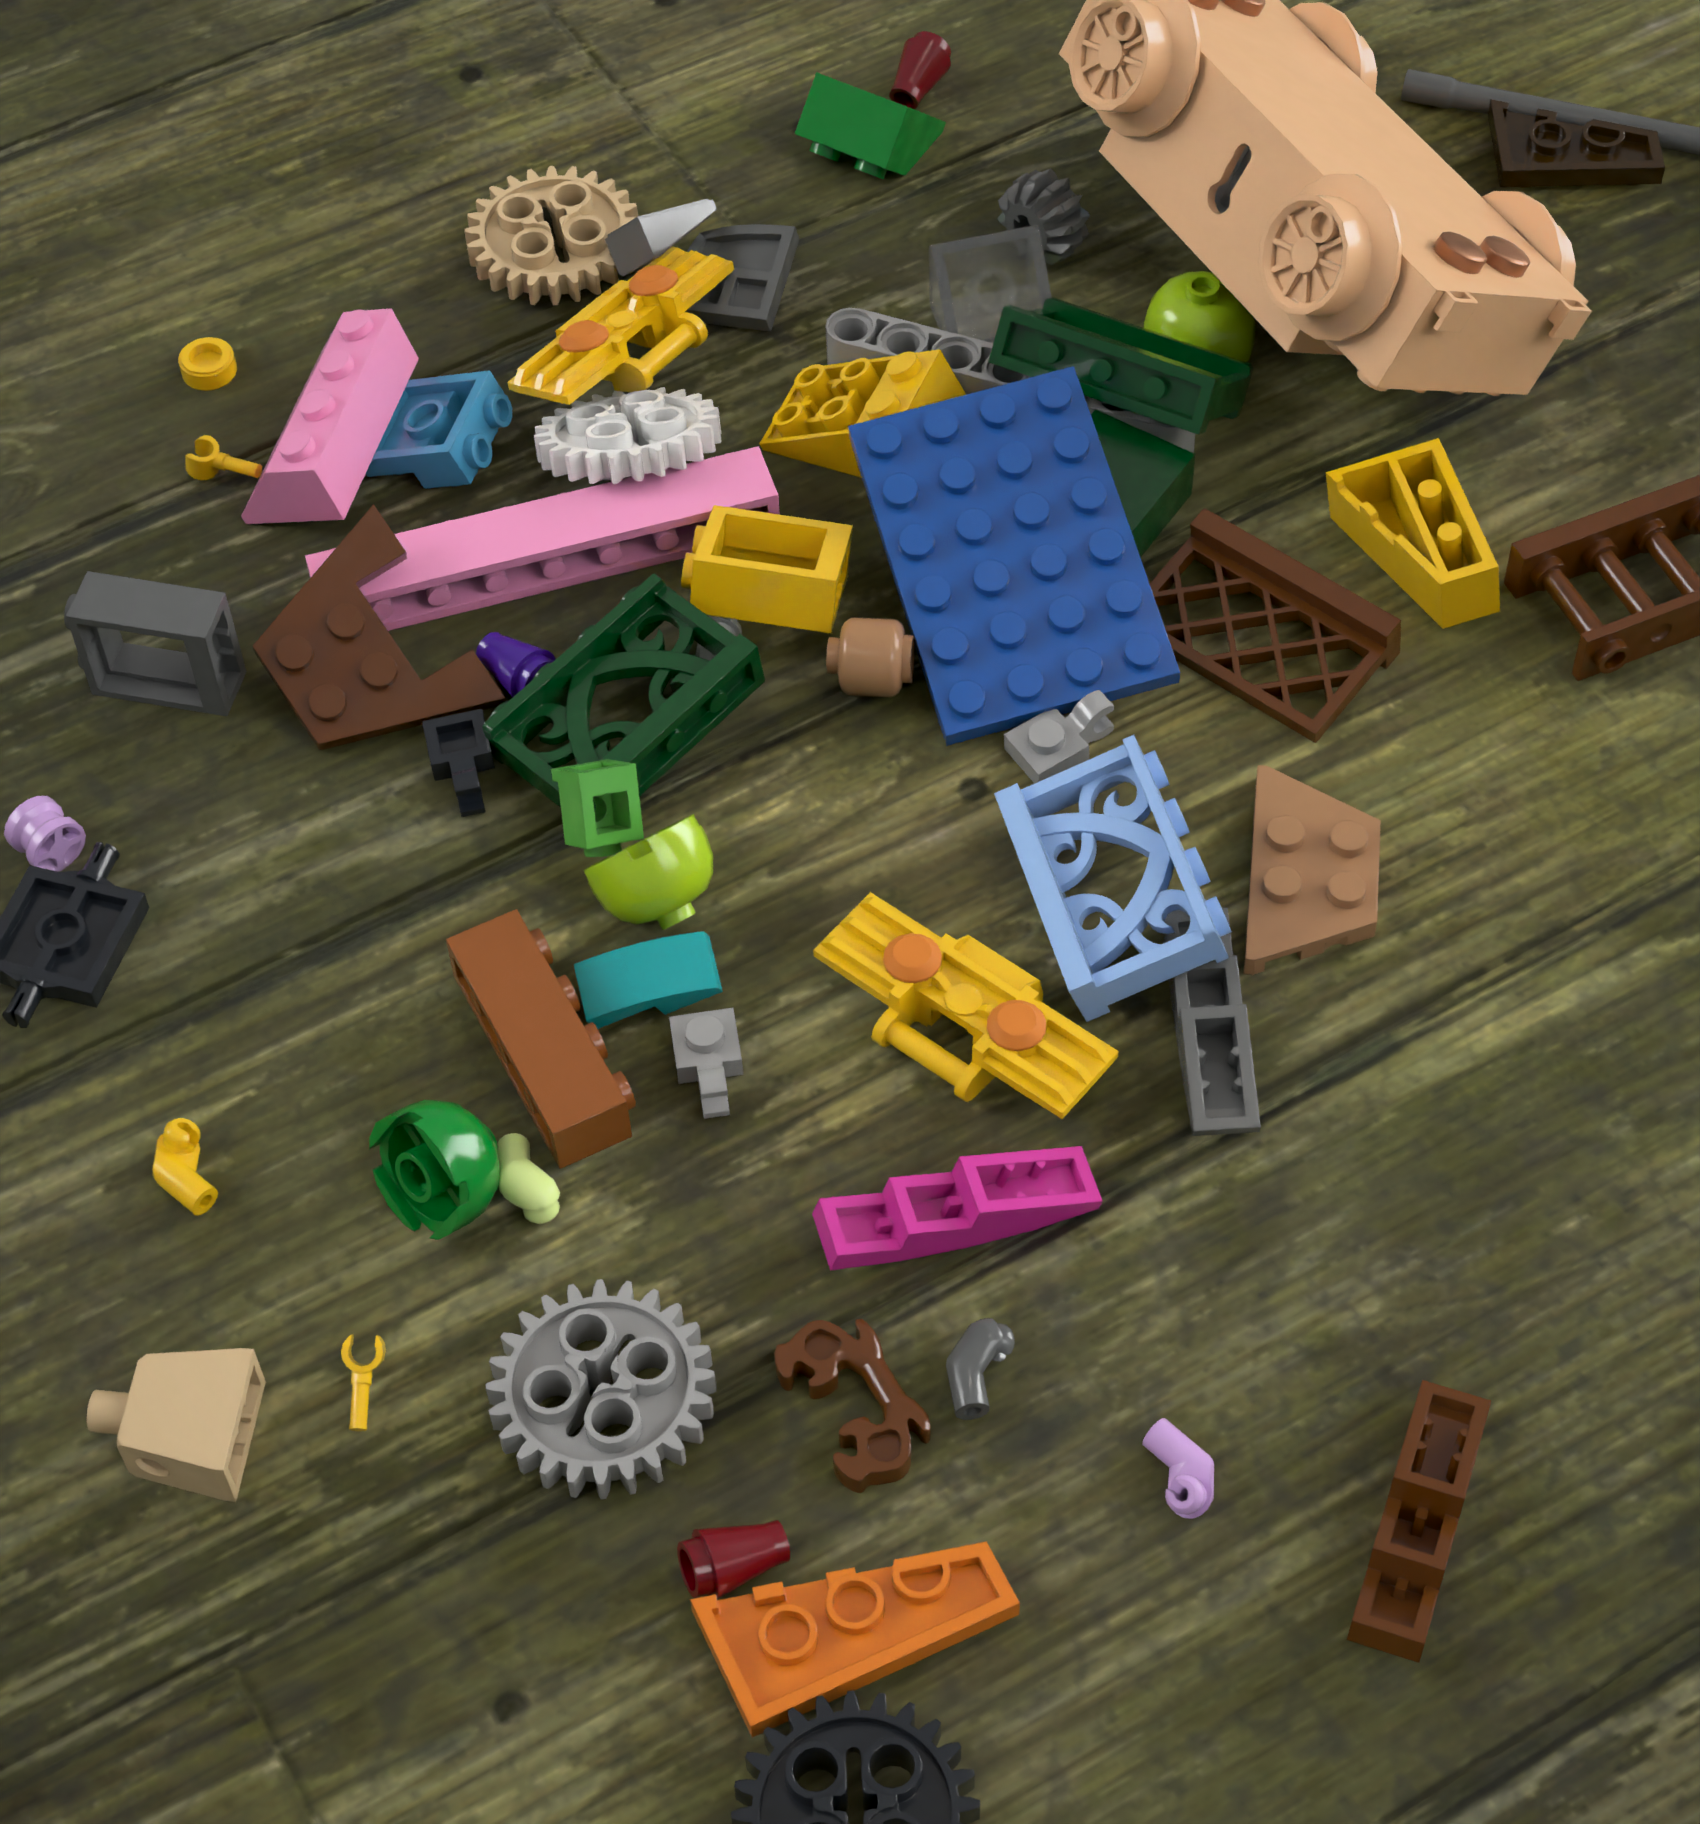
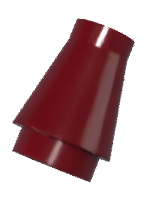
M921 31L904 43L895 82L889 93L891 101L916 109L924 96L949 71L951 67V49L942 37L932 32Z
M774 1520L764 1524L694 1529L692 1538L678 1542L677 1555L681 1574L690 1595L693 1598L716 1594L717 1599L771 1568L789 1562L790 1547L783 1526L778 1520Z

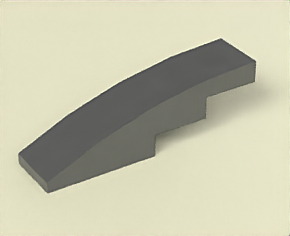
M1222 908L1229 923L1228 908ZM1177 910L1167 915L1165 923L1172 926L1174 933L1163 934L1164 943L1186 934L1190 926V917L1185 912ZM1231 933L1221 936L1229 959L1219 963L1213 960L1169 979L1177 1046L1193 1136L1260 1132L1261 1128L1247 1006L1242 1004L1237 955H1233Z

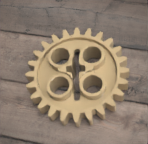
M549 166L546 176L539 177L535 171L528 169L527 180L520 182L513 176H508V188L506 190L496 186L489 187L491 200L478 198L476 200L477 212L468 213L467 215L469 228H466L464 232L471 266L476 267L479 280L490 278L491 290L494 292L507 287L510 300H514L523 292L529 293L531 305H535L542 295H549L551 303L558 305L561 294H569L575 302H580V290L587 288L592 293L599 295L601 294L600 281L603 280L611 284H616L619 281L618 270L605 239L608 237V234L638 217L636 203H629L627 190L616 191L615 180L612 178L598 184L596 171H591L584 178L577 177V169L574 166L567 171L565 176L558 175L555 167ZM542 207H546L550 213L557 244L560 248H563L565 263H561L558 259L549 223L544 221Z

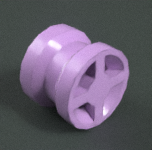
M36 796L20 804L9 816L4 831L6 841L18 852L26 853L30 865L56 872L62 871L72 864L81 853L86 838L83 827L71 817H64L61 806L48 796Z

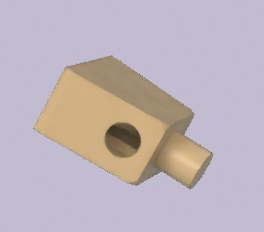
M235 1348L146 1354L137 1362L129 1393L105 1390L93 1391L87 1408V1427L89 1432L117 1435L119 1453L128 1472L134 1476L220 1500L236 1502L266 1381L254 1349Z

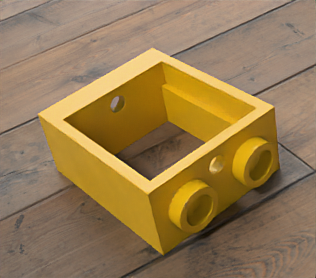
M713 505L706 526H696L692 553H686L683 563L681 587L691 589L690 603L706 615L831 633L848 577L853 525Z

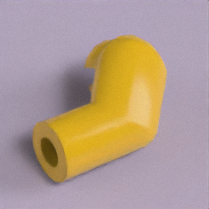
M177 1118L166 1124L163 1134L157 1140L152 1168L153 1178L160 1187L190 1212L198 1216L206 1213L213 1206L218 1197V1191L197 1173L200 1154L198 1142L201 1136L198 1126L191 1120Z

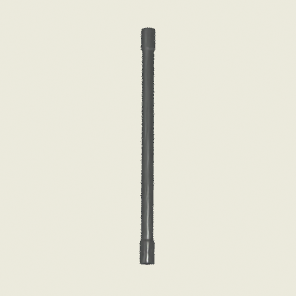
M1408 69L1405 76L1401 101L1442 109L1457 108L1488 114L1490 99L1508 102V111L1530 116H1536L1537 109L1539 108L1557 112V121L1582 126L1596 119L1657 131L1661 148L1700 155V127L1460 82L1453 77Z

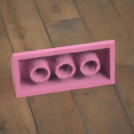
M392 308L354 310L342 313L319 355L241 515L245 524L345 519L419 359Z

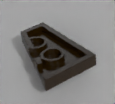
M1490 99L1488 121L1500 187L1662 184L1665 164L1657 131L1596 119L1582 126L1557 121V112L1539 108L1537 109L1536 116L1508 111V102Z

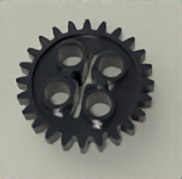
M854 1690L847 1691L843 1711L833 1712L827 1700L821 1695L816 1697L817 1718L808 1721L800 1712L791 1708L788 1710L791 1733L785 1736L769 1727L763 1731L765 1746L770 1755L747 1752L745 1756L746 1768L756 1780L744 1779L735 1781L736 1800L748 1807L731 1812L732 1824H848L846 1757L851 1752H857L861 1756L864 1824H969L980 1819V1800L964 1796L975 1788L973 1769L953 1770L961 1761V1745L959 1742L949 1743L939 1748L936 1747L941 1737V1722L935 1719L928 1722L918 1730L914 1727L915 1704L909 1702L894 1717L887 1714L885 1693L879 1692L873 1701L870 1711L860 1710L858 1699ZM889 1766L901 1767L912 1776L907 1783L895 1788L884 1787L873 1778L879 1770ZM816 1769L825 1770L836 1778L834 1783L827 1789L817 1792L808 1791L797 1783L802 1775Z

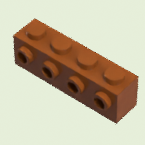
M515 909L447 938L446 943L453 975L559 1169L631 1138L632 1131L628 1110L636 1107L631 1087L621 1071L613 1074L609 1071L604 1062V1059L608 1058V1053L602 1036L593 1022L583 1025L576 1013L580 1010L577 994L565 974L556 978L549 965L553 963V956L541 930L536 928L529 931L520 913Z

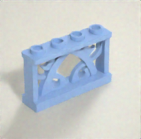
M1134 735L1122 739L1124 744L1024 789H1020L1016 783L994 793L1068 991L1086 1022L1109 1013L1108 1005L1210 961L1216 960L1219 963L1229 959L1221 940V936L1232 932L1217 897L1215 896L1205 901L1200 886L1211 881L1196 847L1184 851L1179 837L1190 833L1176 799L1173 798L1164 802L1159 789L1170 785L1156 751L1154 750L1144 755ZM1124 782L1131 783L1137 788V796L1132 804L1124 807L1118 806L1119 794L1115 790L1107 797L1104 803V814L1094 813V803L1099 793ZM1079 802L1078 813L1051 815ZM1151 811L1161 835L1141 825ZM1074 840H1081V850L1075 861L1068 864L1057 862V856L1063 850L1071 849L1076 853L1077 849ZM1096 841L1117 844L1148 857L1143 878L1124 911L1117 903L1102 895L1078 894L1066 898L1064 892L1077 885L1091 869L1097 851ZM1174 866L1185 891L1167 890ZM1181 910L1190 917V926L1186 934L1166 943H1153L1141 934L1148 924L1159 933H1174L1172 926L1165 923L1167 915L1172 911ZM1094 912H1101L1114 921L1108 928L1100 917V923L1096 928L1085 930L1082 927L1085 918ZM1131 945L1140 953L1106 968Z

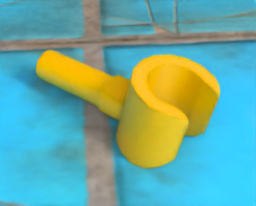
M203 435L195 440V453L198 456L194 454L185 455L187 473L198 480L213 478L219 469L259 478L262 473L261 464L231 457L229 454L219 452L218 442L208 435Z
M352 1334L344 1341L341 1349L342 1360L346 1367L351 1370L352 1395L349 1430L366 1431L372 1371L384 1360L386 1348L381 1336L376 1335L375 1358L369 1364H360L352 1356L351 1349L354 1339Z

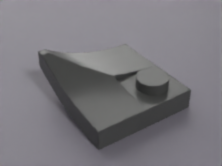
M766 224L735 225L699 233L686 252L693 250L706 256L710 254L717 255L726 260L733 261L735 270L685 312L697 315L706 324L771 332L799 243V236L795 226Z

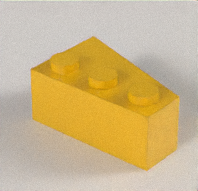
M1439 438L1326 472L1330 518L1442 629L1500 612L1499 566Z

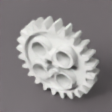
M660 387L656 390H640L624 394L622 391H614L611 397L606 398L594 394L590 402L575 400L571 403V409L556 408L554 410L555 416L543 417V425L535 426L536 435H534L538 462H541L543 470H552L554 477L568 474V479L571 482L588 477L589 484H594L600 480H611L612 484H617L623 478L630 476L636 481H642L644 474L648 473L661 477L666 476L665 469L670 467L680 470L687 469L686 461L701 462L704 460L703 453L716 451L715 444L721 443L722 433L718 407L713 406L712 399L702 400V394L700 393L686 396L685 389L667 394L665 387Z

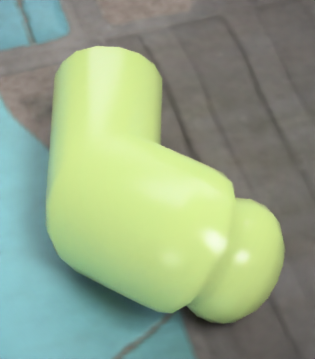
M518 1133L504 1135L497 1143L500 1165L498 1187L501 1194L509 1202L522 1208L525 1218L530 1222L544 1224L553 1220L560 1209L558 1202L560 1191L555 1180L530 1161V1144L527 1138Z

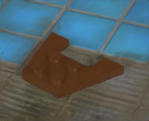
M374 504L253 644L255 655L319 750L423 725L422 721L477 709L485 710L497 707L506 702L505 696L473 649L421 680L359 589L361 586L407 559L405 549Z

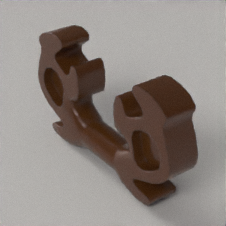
M863 1319L855 1321L856 1340L842 1328L831 1322L815 1320L801 1328L789 1342L776 1345L774 1353L775 1366L780 1385L784 1390L790 1391L793 1389L796 1375L803 1374L810 1379L808 1382L810 1398L820 1399L838 1388V1373L842 1369H849L861 1375L882 1408L884 1422L876 1425L871 1423L866 1417H859L847 1422L839 1429V1446L841 1448H856L857 1455L848 1456L836 1452L833 1455L835 1475L845 1487L857 1493L864 1492L870 1485L887 1484L902 1479L908 1473L911 1466V1439L909 1431L917 1434L925 1444L930 1441V1420L928 1414L914 1399L905 1394L884 1360L880 1339Z

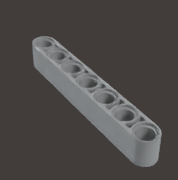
M859 308L840 309L832 313L826 322L827 365L851 362L858 358L874 359L895 356L907 351L916 353L940 349L966 395L1030 378V376L989 363L993 343ZM1085 396L1090 414L1096 409L1194 453L1195 433Z

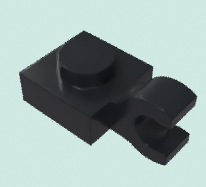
M482 709L422 721L434 780L453 779L461 817L485 813L477 772L495 769L489 740L485 737L482 729L485 723Z

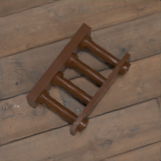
M1700 475L1511 544L1504 584L1515 599L1536 591H1547L1580 634L1572 674L1577 681L1599 673L1607 674L1614 672L1625 663L1700 636V577L1672 543L1674 540L1691 534H1700ZM1639 553H1649L1683 596L1655 606L1620 560ZM1590 571L1598 572L1631 615L1603 625L1569 579Z

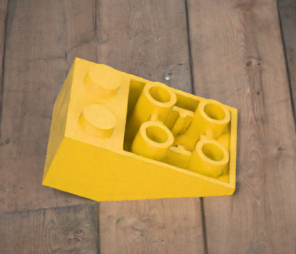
M940 349L916 353L907 351L895 356L874 359L858 358L851 362L824 366L820 364L811 365L803 368L796 376L794 384L783 404L774 414L772 423L762 438L760 446L767 452L862 478L849 439L848 426L963 396L966 393Z

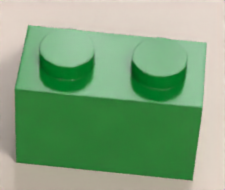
M816 72L795 134L812 140L809 151L839 162L843 152L858 158L855 169L884 179L887 170L906 175L941 135L946 122Z

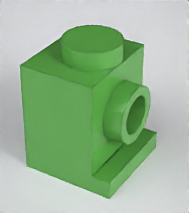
M606 759L551 769L552 781L558 782L565 845L583 848L585 857H603L620 852L622 850L621 843L644 839L636 763ZM593 799H594L595 804H596V810H595V812H594Z

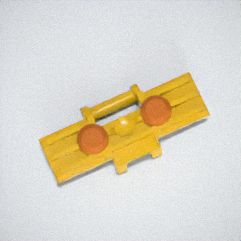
M672 246L657 259L639 270L628 281H618L555 331L556 338L517 369L516 376L507 382L509 390L567 405L573 403L601 380L611 381L615 391L631 393L647 390L653 384V377L688 347L697 348L706 341L708 330L704 322L697 315L685 311L735 270L733 261L713 254L706 256L693 250L686 252ZM627 342L652 349L640 359L632 358L629 356Z
M871 892L813 950L814 957L889 1006L876 1022L872 1031V1040L885 1048L890 1045L894 1046L954 1086V1095L965 1102L975 1098L997 1077L1024 1096L1063 1119L1118 1057V1050L1042 1002L1043 990L1039 979L970 935L955 939L945 933L941 938ZM942 1015L950 1018L973 1035L972 1062L968 1065L912 1028L911 1025L914 1022H920L926 1027L928 1025L932 1027Z

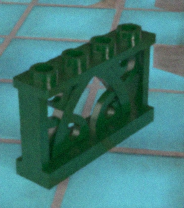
M1053 297L1044 301L1043 308L1031 311L1013 305L1004 306L988 361L989 363L1030 377L1074 366L1085 396L1198 435L1206 432L1209 421L1221 416L1234 419L1240 415L1253 373V366L1250 363Z
M652 574L641 585L630 589L622 597L620 603L597 624L587 627L579 635L577 641L554 662L544 665L536 673L533 680L511 700L503 702L496 707L489 719L483 724L482 729L485 737L489 740L492 756L501 764L505 763L560 808L558 782L552 781L551 769L564 765L573 759L576 760L577 764L606 759L636 763L640 796L765 682L758 647L742 634H739L737 637L669 588L662 578ZM664 621L670 622L679 629V638L671 651H664L665 641L659 628L654 639L643 641ZM693 641H696L715 655V657L707 660L689 655L688 653ZM653 677L649 686V701L653 713L643 722L614 721L590 730V708L596 685L624 678ZM674 678L670 684L671 690H678L668 699H665L663 697L664 689L669 680ZM550 723L554 725L552 730L546 734L538 735L540 742L555 745L567 739L570 741L565 746L550 752H534L525 746ZM624 738L612 750L609 751V748L611 747L609 742L610 739ZM593 799L594 812H595V810H596V804H595V801H594V799Z

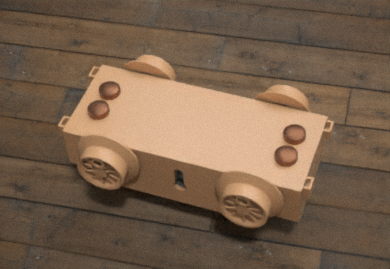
M1280 0L1085 1L1059 55L1069 64L1073 87L1082 102L1095 109L1103 123L1111 128L1099 152L1286 352L1345 355L1358 369L1357 376L1367 386L1378 391L1403 389L1418 393L1449 391L1457 395H1462L1464 392L1487 393L1492 396H1500L1501 394L1528 395L1564 339L1574 340L1592 310L1586 306L1588 300L1574 287L1576 262L1572 244L1562 228L1556 224L1542 203L1523 192L1492 191L1481 197L1377 96V68L1373 51L1365 39L1357 33L1344 13L1323 2L1299 3L1288 9Z

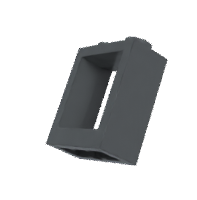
M87 571L77 594H72L67 600L64 612L65 626L68 630H71L78 651V664L81 669H84L92 695L228 716L247 670L226 593ZM120 631L183 640L187 653L124 643Z

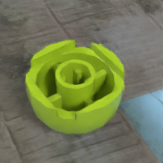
M1185 272L1170 278L1151 299L1144 321V328L1244 362L1249 360L1255 338L1254 317L1212 272Z
M694 814L622 849L615 855L606 857L583 871L597 900L615 918L634 925L657 920L661 929L664 930L696 913L691 902L708 888L713 875V853L703 827L698 824Z

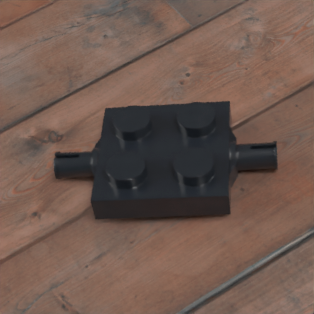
M103 842L96 843L83 870L56 872L29 865L1 915L0 984L17 989L8 1007L2 1013V1017L12 1026L17 1027L19 1024L20 1028H27L41 999L59 998L95 1008L100 1003L150 908L145 893L115 886L107 880L115 862L120 857V853L112 845L106 843L104 847Z

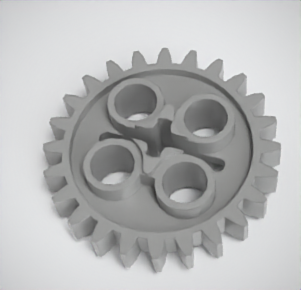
M603 1279L597 1280L592 1297L583 1298L578 1288L571 1284L568 1285L567 1290L568 1303L559 1306L548 1295L541 1297L545 1315L540 1319L524 1311L518 1314L523 1336L503 1332L501 1335L503 1350L507 1356H494L490 1358L489 1363L492 1375L496 1380L486 1383L489 1404L494 1405V1407L488 1410L493 1430L502 1431L499 1434V1438L505 1454L518 1451L516 1457L521 1473L526 1474L541 1465L540 1476L542 1485L546 1489L552 1487L562 1476L567 1477L570 1496L574 1498L582 1491L586 1481L595 1482L600 1499L607 1498L611 1481L621 1480L625 1489L632 1495L636 1493L637 1488L636 1474L645 1471L651 1479L660 1483L663 1481L660 1461L667 1458L681 1466L686 1463L685 1448L681 1440L691 1443H702L704 1439L702 1424L698 1420L711 1419L714 1415L712 1398L708 1396L716 1392L715 1373L708 1369L713 1366L709 1345H699L701 1343V1335L697 1322L682 1325L684 1320L682 1306L679 1303H675L660 1312L659 1291L656 1289H652L639 1302L634 1300L632 1282L626 1281L622 1285L617 1296H608ZM596 1340L602 1342L599 1347L591 1351L575 1349L578 1344L585 1341ZM627 1340H632L624 1347V1349L618 1356V1351L620 1350L623 1343ZM646 1368H658L664 1371L653 1379L635 1377L638 1372ZM611 1375L613 1378V1385L609 1384V1382L611 1381ZM590 1390L594 1391L592 1396H590ZM551 1396L568 1398L564 1404L558 1407L545 1408L539 1406L543 1400ZM584 1421L585 1424L579 1434L575 1437H570L569 1435L573 1434ZM613 1424H623L630 1427L619 1436L607 1437L600 1434L604 1428Z

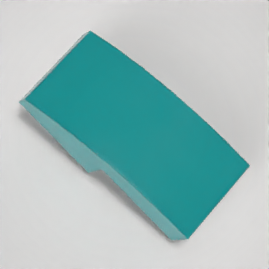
M704 931L640 942L574 964L586 1021L588 1023L593 1022L597 1029L654 1006L666 1015L723 992L710 937Z

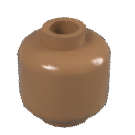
M854 617L844 622L840 638L829 637L826 656L827 673L838 674L839 685L845 694L851 696L893 697L900 692L903 683H912L915 662L914 635H905L904 627L898 620Z

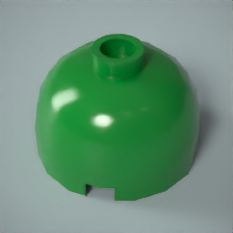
M423 1100L410 1104L375 1123L369 1137V1150L380 1145L382 1164L372 1169L374 1178L387 1205L406 1227L415 1232L421 1228V1223H423L434 1232L429 1238L439 1240L470 1224L486 1211L499 1186L500 1165L496 1138L489 1127L483 1124L478 1117L457 1103Z

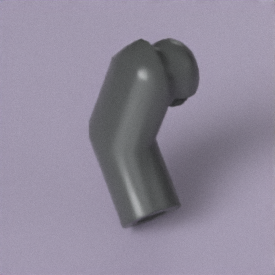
M992 1318L980 1319L970 1324L947 1357L946 1368L955 1416L962 1420L977 1419L990 1411L983 1372L991 1360L1001 1362L1014 1349L1015 1338L1012 1330L1006 1324L997 1323Z

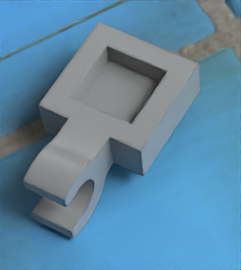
M1100 690L1091 692L1083 697L1065 718L1057 709L1045 711L1005 733L1004 749L1035 784L1089 760L1088 743L1100 740L1114 730L1113 723L1105 716L1114 710V705Z
M726 1008L669 1017L678 1083L698 1081L704 1119L730 1115L725 1077L743 1075L734 1009Z

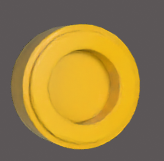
M205 337L194 340L181 350L178 357L184 382L197 390L209 391L227 385L237 372V364L232 347L226 341L219 338Z

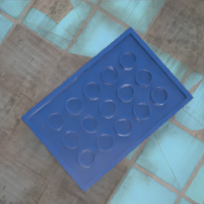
M1074 366L848 426L849 439L911 635H914L915 648L946 746L1018 727L1045 711L1057 709L1061 714L1072 712L1075 705L1083 697L1097 690H1100L1109 701L1179 683L1180 670Z

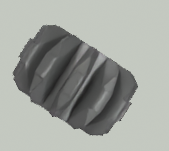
M1051 168L1043 172L1035 169L1031 173L1023 174L1013 181V185L998 200L1002 213L997 220L1007 228L1008 235L1005 239L1012 240L1017 245L1018 255L1028 254L1030 260L1036 266L1044 262L1053 265L1057 261L1065 260L1074 253V249L1080 246L1089 235L1085 222L1090 217V214L1079 203L1083 195L1074 194L1070 189L1069 178L1059 180Z

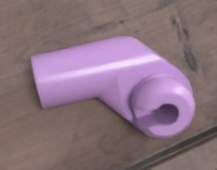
M1166 1418L1160 1419L1147 1432L1142 1445L1169 1467L1168 1489L1165 1492L1168 1506L1183 1518L1193 1519L1199 1517L1209 1509L1214 1499L1213 1459Z

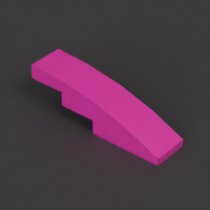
M1082 1146L959 1156L952 1172L889 1177L882 1193L819 1198L812 1215L831 1271L904 1261L1003 1239L1097 1210L1103 1200Z

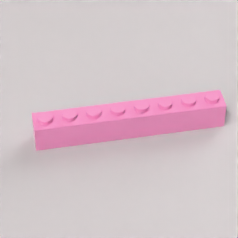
M757 446L707 458L701 462L687 463V469L684 470L670 467L665 469L666 476L662 477L653 473L644 474L642 481H636L629 477L622 479L617 484L608 482L394 534L405 549L407 559L359 589L383 625L390 631L683 559L687 552L692 553L696 526H706L713 505L780 515L779 496L761 450ZM336 548L305 556L310 578Z

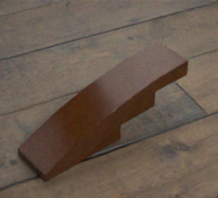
M1422 1380L1347 1640L1420 1663L1491 1400Z

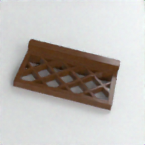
M1204 508L1190 524L1191 536L1150 582L1157 606L1178 603L1181 623L1164 626L1176 661L1312 742L1317 743L1380 666L1387 669L1399 655L1401 620ZM1193 560H1196L1215 572L1216 582L1182 587L1180 575ZM1174 583L1175 589H1169ZM1252 592L1263 599L1265 610L1230 616L1228 595ZM1219 597L1223 617L1188 622L1185 602ZM1300 620L1312 628L1314 639L1279 644L1275 624ZM1268 625L1271 646L1237 651L1233 630ZM1226 632L1229 652L1205 656L1193 649L1191 637ZM1184 638L1185 644L1178 639ZM1350 649L1364 657L1355 669L1329 673L1325 652ZM1317 654L1320 675L1286 680L1282 659ZM1275 661L1278 681L1254 685L1242 678L1240 665ZM1232 667L1233 672L1228 670L1227 668ZM1339 687L1338 690L1333 694L1332 688ZM1324 689L1326 704L1313 719L1291 707L1289 694ZM1281 696L1282 701L1277 699L1276 697Z

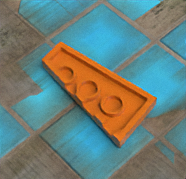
M987 1541L894 1559L893 1566L856 1573L855 1567L827 1572L826 1579L783 1587L782 1581L752 1587V1594L717 1600L715 1594L690 1599L694 1617L752 1738L763 1733L767 1727L774 1728L788 1722V1710L791 1708L796 1709L803 1715L816 1709V1697L822 1695L829 1703L846 1695L847 1691H855L1019 1615L1020 1602Z

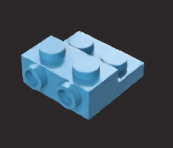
M491 371L409 380L367 469V477L414 473L424 489L471 484L478 469L486 468L491 463V443L498 429L507 427L512 419L511 402Z

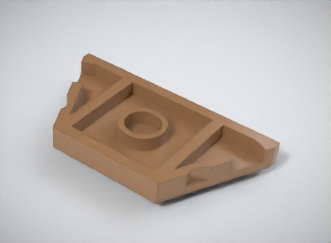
M1258 765L1255 785L1244 974L1251 975L1263 972L1265 962L1297 953L1299 959L1302 960L1324 953L1332 945H1349L1374 937L1378 911L1381 820L1271 767Z

